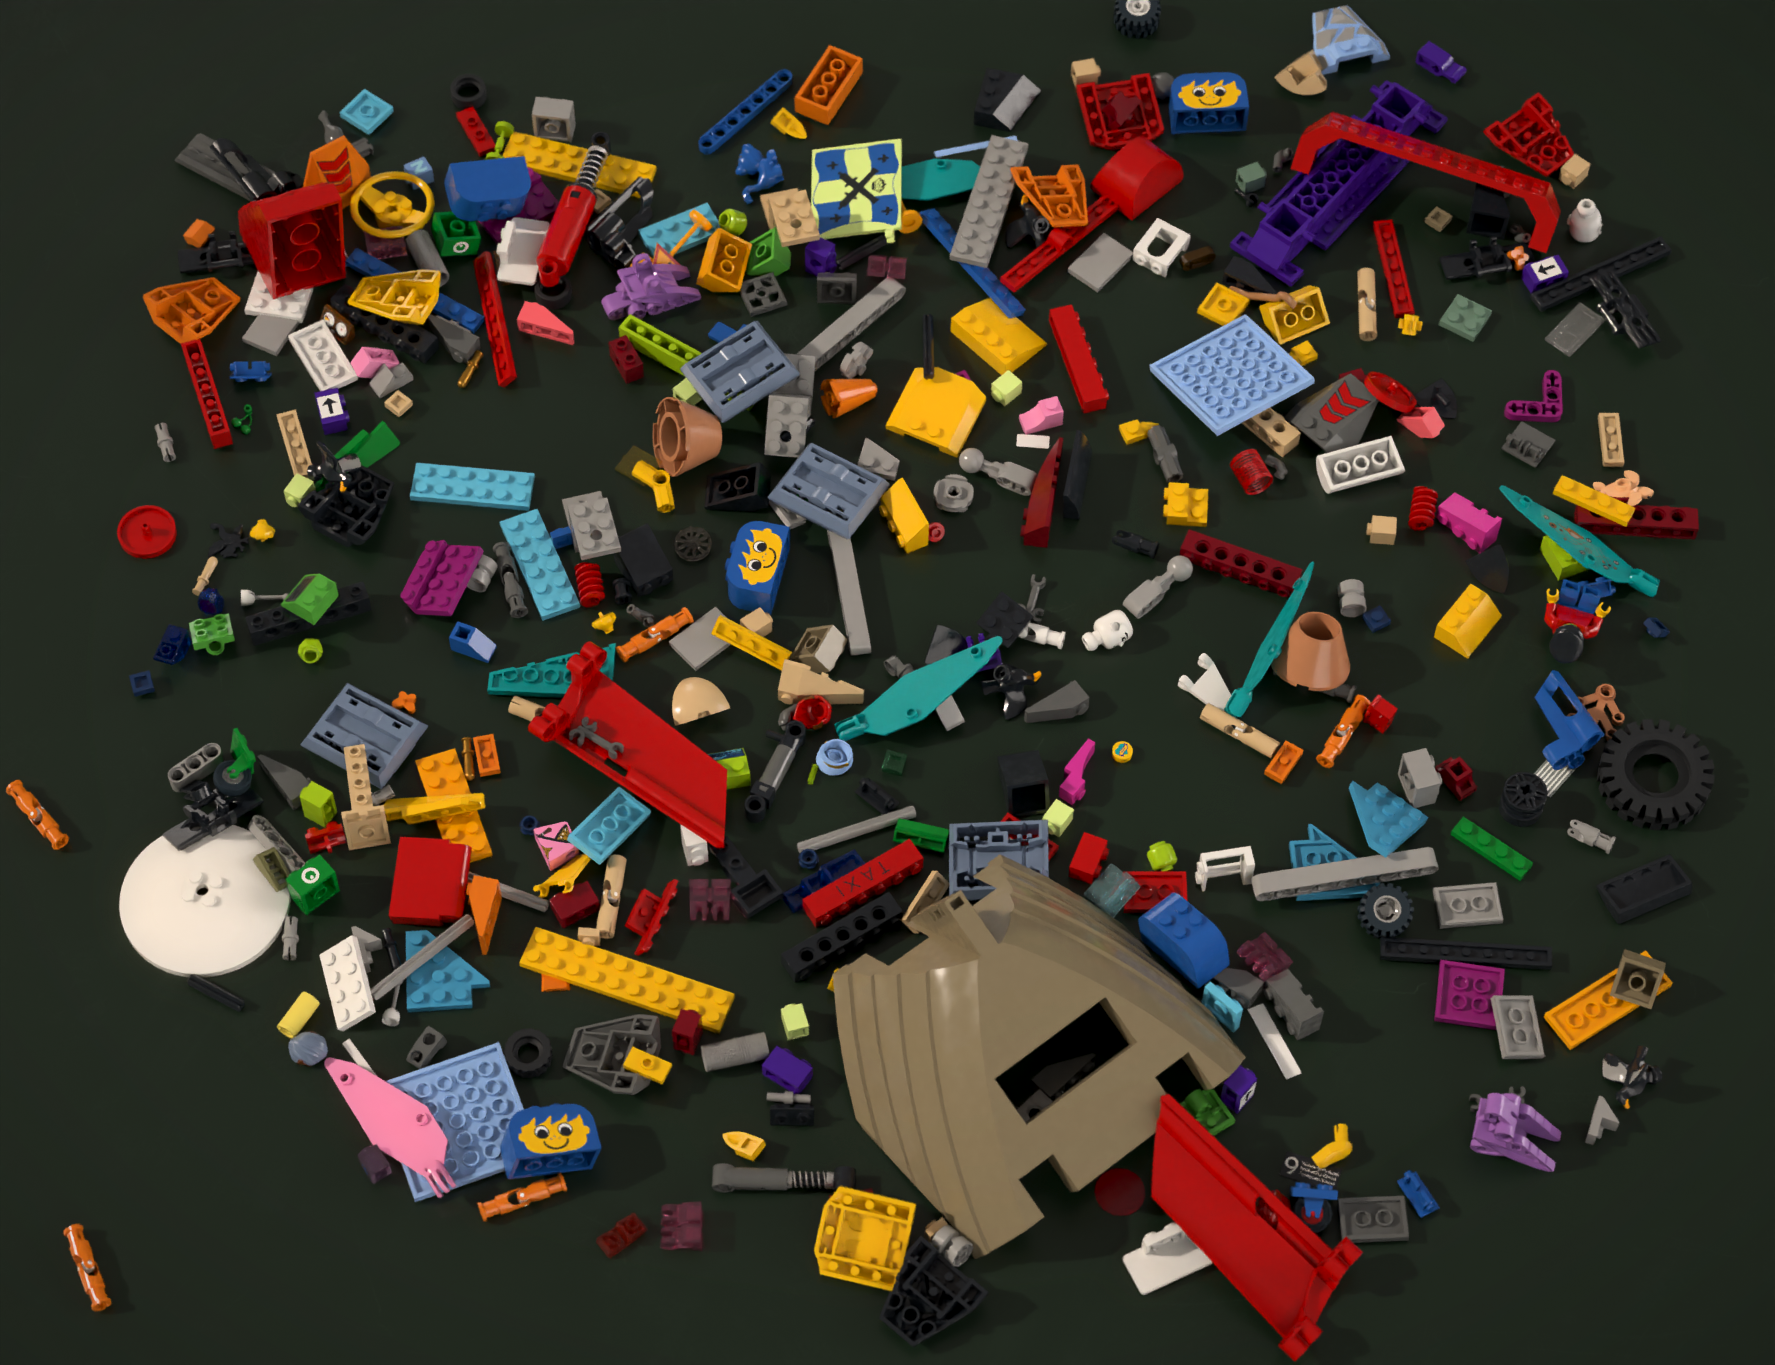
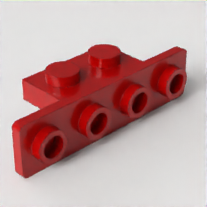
M673 879L666 885L661 898L646 889L640 892L625 924V927L642 936L634 953L635 955L639 956L650 950L653 944L651 941L653 934L655 935L661 927L659 923L661 917H664L669 910V900L673 899L677 893L678 888H676L678 880Z

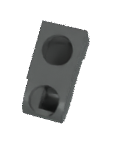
M427 1026L413 1045L407 1056V1061L419 1069L427 1067L440 1048L443 1049L447 1044L444 1035Z

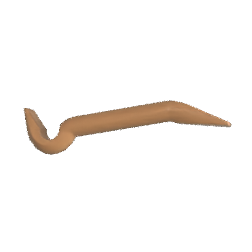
M1234 286L1229 287V289L1250 300L1270 302L1284 300L1292 309L1297 305L1294 298L1286 292L1267 294L1248 292Z

